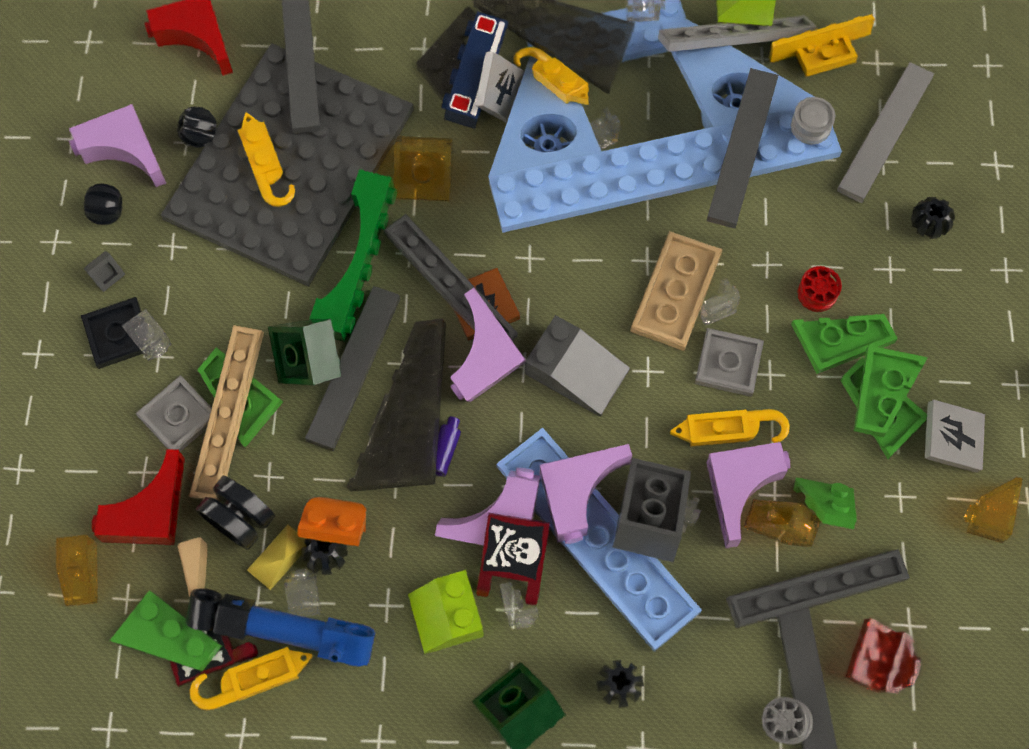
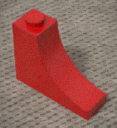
M181 0L146 10L149 20L144 22L149 38H155L158 47L185 45L199 49L217 63L222 75L233 73L211 0Z
M166 449L163 464L156 477L137 495L119 503L98 505L97 515H94L92 518L91 528L94 535L102 543L174 545L185 458L181 452L176 449Z

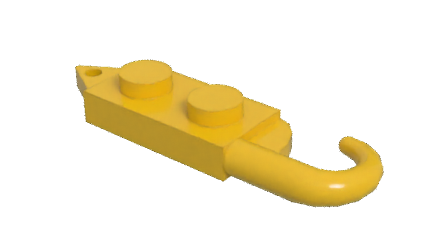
M525 47L515 53L513 61L517 67L521 66L520 59L523 57L531 56L538 61L532 66L534 78L566 104L569 102L589 104L587 94L589 92L588 83L557 58L550 57L537 47Z
M246 112L242 127L238 130L262 198L271 206H285L294 198V185H289L288 194L282 198L273 195L270 185L276 183L281 178L283 171L264 121L259 122Z
M774 409L712 412L687 415L685 421L670 431V435L689 442L690 447L746 442L756 437L760 422L776 421L781 426V432L778 436L773 437L771 441L777 443L787 437L790 424L783 413Z
M285 647L230 668L223 674L221 679L222 693L210 698H203L199 694V685L207 678L206 674H201L191 684L190 698L196 707L203 710H214L237 700H244L298 679V674L313 658V655L311 653L293 651L289 647ZM303 656L307 657L305 661L301 660Z

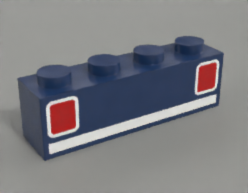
M478 11L474 21H468L465 36L469 38L466 45L461 44L457 60H460L461 63L459 69L453 68L449 81L453 88L451 94L445 93L441 109H445L444 120L476 129L482 109L475 106L485 54L486 52H495L499 55L508 21Z

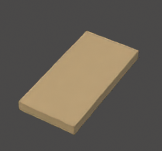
M669 231L630 332L685 351L723 249Z

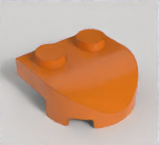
M326 497L312 498L305 505L297 528L298 537L359 546L362 533L366 531V508L358 502Z

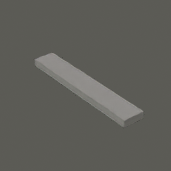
M802 15L773 18L772 26L722 23L659 30L658 40L668 52L777 41L780 38L796 36L805 31H813L818 28L810 19Z
M909 62L841 181L837 192L860 203L864 201L932 80L934 73Z

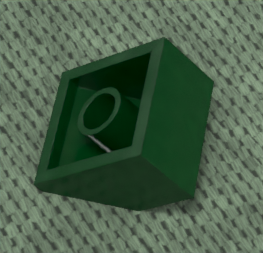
M310 319L268 326L279 384L316 385L341 377L340 359L337 355L334 338L335 332L331 319Z
M519 662L472 701L509 749H527L535 740L566 716L551 691L522 662Z

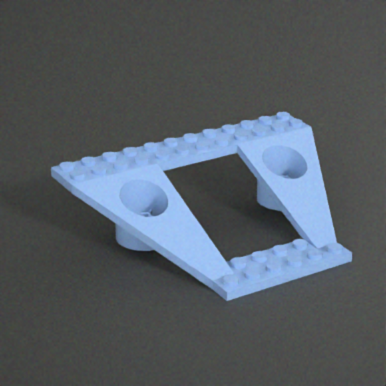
M662 0L526 29L525 37L528 47H537L550 57L557 58L573 72L665 53L667 49L658 40L659 30L698 25L686 19L680 0ZM731 45L671 51L701 110L702 125L705 129L601 151L582 104L576 102L566 104L536 80L532 73V66L538 60L530 56L488 176L502 233L717 185L750 68L773 74L777 73ZM780 75L777 79L750 177L838 158L842 152L833 126L827 139L819 144L810 145L796 139L790 126L795 108L800 101L814 96ZM724 94L728 95L726 98L721 97ZM541 135L537 140L534 139V137ZM560 137L564 138L567 142L561 143ZM525 144L534 147V149L527 147Z

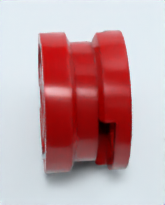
M816 266L810 268L804 273L797 290L800 303L806 309L813 312L829 310L834 306L841 292V279L834 270L828 267Z

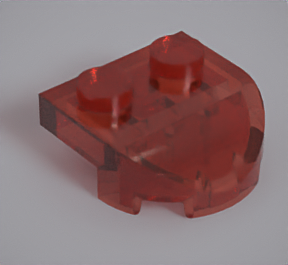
M868 618L864 619L845 677L873 692L898 693L905 688L912 687L917 681L921 669V658L915 654L912 645L915 642L911 636L905 632H896L878 621Z

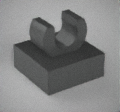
M104 251L83 268L103 292L125 275L124 271L107 251Z

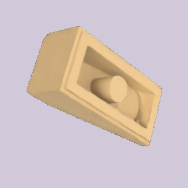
M201 537L178 543L189 597L191 591L205 588L207 543Z

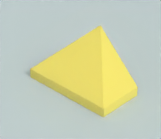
M287 525L247 571L271 590L302 555V548L307 547L304 543L305 538L298 537V532Z

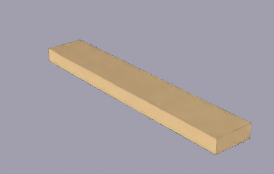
M233 325L189 494L191 498L203 500L205 497H212L221 502L214 494L213 487L223 475L228 476L264 335L262 330Z

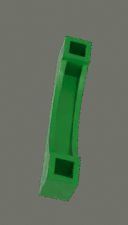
M360 169L351 193L354 205L360 209L361 220L356 252L348 270L336 287L323 299L316 298L309 320L331 319L335 340L345 342L347 334H352L356 319L353 316L356 307L360 308L363 302L364 291H362L364 282H368L372 274V265L370 263L373 255L377 256L381 245L379 236L381 230L386 229L389 220L387 211L389 205L395 203L397 189L394 188L392 177Z

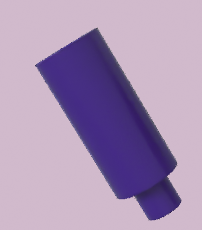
M450 416L447 424L440 426L426 466V471L441 477L446 476L461 431L458 429L460 423L458 418Z

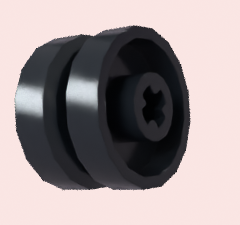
M223 475L214 485L213 491L224 504L212 497H205L195 511L231 541L246 550H250L259 537L255 529L247 521L258 528H267L276 515L254 493Z

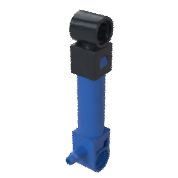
M201 588L191 591L185 623L192 629L200 631L213 630L215 634L244 640L246 635L318 651L319 658L351 666H365L370 661L375 631L369 626L330 617L327 622L255 606L256 600L225 594L222 599L220 593L211 589Z

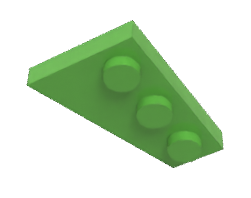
M885 314L849 316L848 319L830 320V318H819L818 321H804L801 319L793 320L791 324L817 374L864 356L869 345L884 348L894 344L898 339Z
M870 345L867 347L854 425L855 432L879 437L886 435L928 357Z
M217 347L197 369L214 398L226 356ZM254 377L252 378L238 433V439L244 447L251 442L283 403L280 398Z
M863 357L840 380L856 407L858 405L865 361ZM906 396L884 437L874 436L887 459L927 421V414Z
M150 590L110 639L111 642L199 671H203L222 647L204 631L195 630L187 626L185 616Z

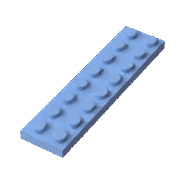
M541 428L496 465L506 479L510 471H516V468L531 469L534 471V475L540 476L541 464L569 457L544 428ZM540 477L534 512L543 522L550 523L549 529L555 535ZM595 488L586 508L587 535L583 536V540L576 543L565 544V541H561V543L655 652L699 615L702 609L657 558L613 548L619 514Z

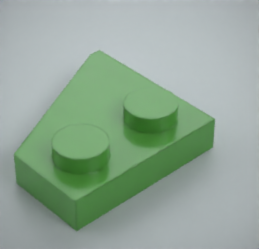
M795 478L793 490L796 493L803 492L806 495L804 503L816 513V516L822 523L854 529L857 516L853 488H849L841 483L828 484Z

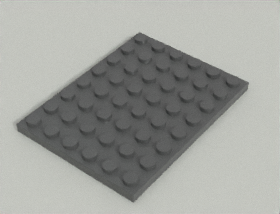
M271 43L216 128L213 140L205 145L165 207L161 217L164 221L309 287L356 208L351 193L359 169L377 173L412 114L414 107L408 101L315 62L321 131L293 134L286 49ZM246 112L259 122L264 121L283 171L281 178L276 183L270 185L273 195L282 198L288 194L289 185H294V198L285 206H271L262 198L238 130L242 127Z

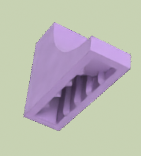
M132 104L69 128L73 137L69 141L75 156L81 155L86 164L99 160L124 161L143 170L156 187L166 184Z
M475 288L464 294L474 316L475 334L473 345L463 365L450 377L454 382L450 387L459 400L465 398L467 402L476 399L525 364L526 361Z
M781 442L709 454L706 463L725 548L737 547L741 541V513L749 497L761 487L783 479L790 468L788 452L783 451Z
M629 444L540 465L541 481L557 542L565 541V544H572L583 540V536L587 535L586 508L590 496L596 486L608 474L623 466L630 465L632 453Z
M516 468V471L511 470L507 476L503 492L493 504L472 516L441 518L437 523L435 536L484 545L488 513L533 520L541 476L534 475V471L527 468Z

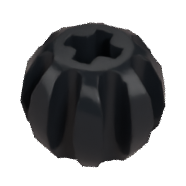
M194 106L187 108L182 112L178 120V137L185 145L192 148L205 147L215 136L216 119L209 110L203 107Z
M105 183L89 187L84 197V213L86 218L99 225H111L118 221L122 212V195L120 191L114 186Z
M934 196L927 197L925 201L921 200L913 208L911 223L914 228H917L919 235L922 237L927 235L930 239H938L941 235H946L951 230L955 214L954 209L948 207L949 202L944 199L938 200Z
M305 539L304 543L307 547L302 548V560L307 562V568L314 573L322 570L323 575L332 574V568L340 570L345 564V560L342 557L348 554L346 544Z
M622 660L612 661L613 670L609 669L606 665L600 670L599 674L606 680L596 681L597 691L608 692L602 700L609 705L612 699H617L619 701V708L628 707L627 697L637 702L642 695L634 687L644 686L643 676H634L632 674L638 668L631 662L628 668H624L621 665ZM618 677L624 678L626 686L622 690L616 689L617 685L615 682L618 680Z

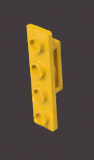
M872 14L864 17L858 16L846 22L833 23L821 29L805 31L802 34L788 38H780L771 44L769 61L773 63L796 56L806 77L856 63L858 55L851 40L871 35L875 18Z

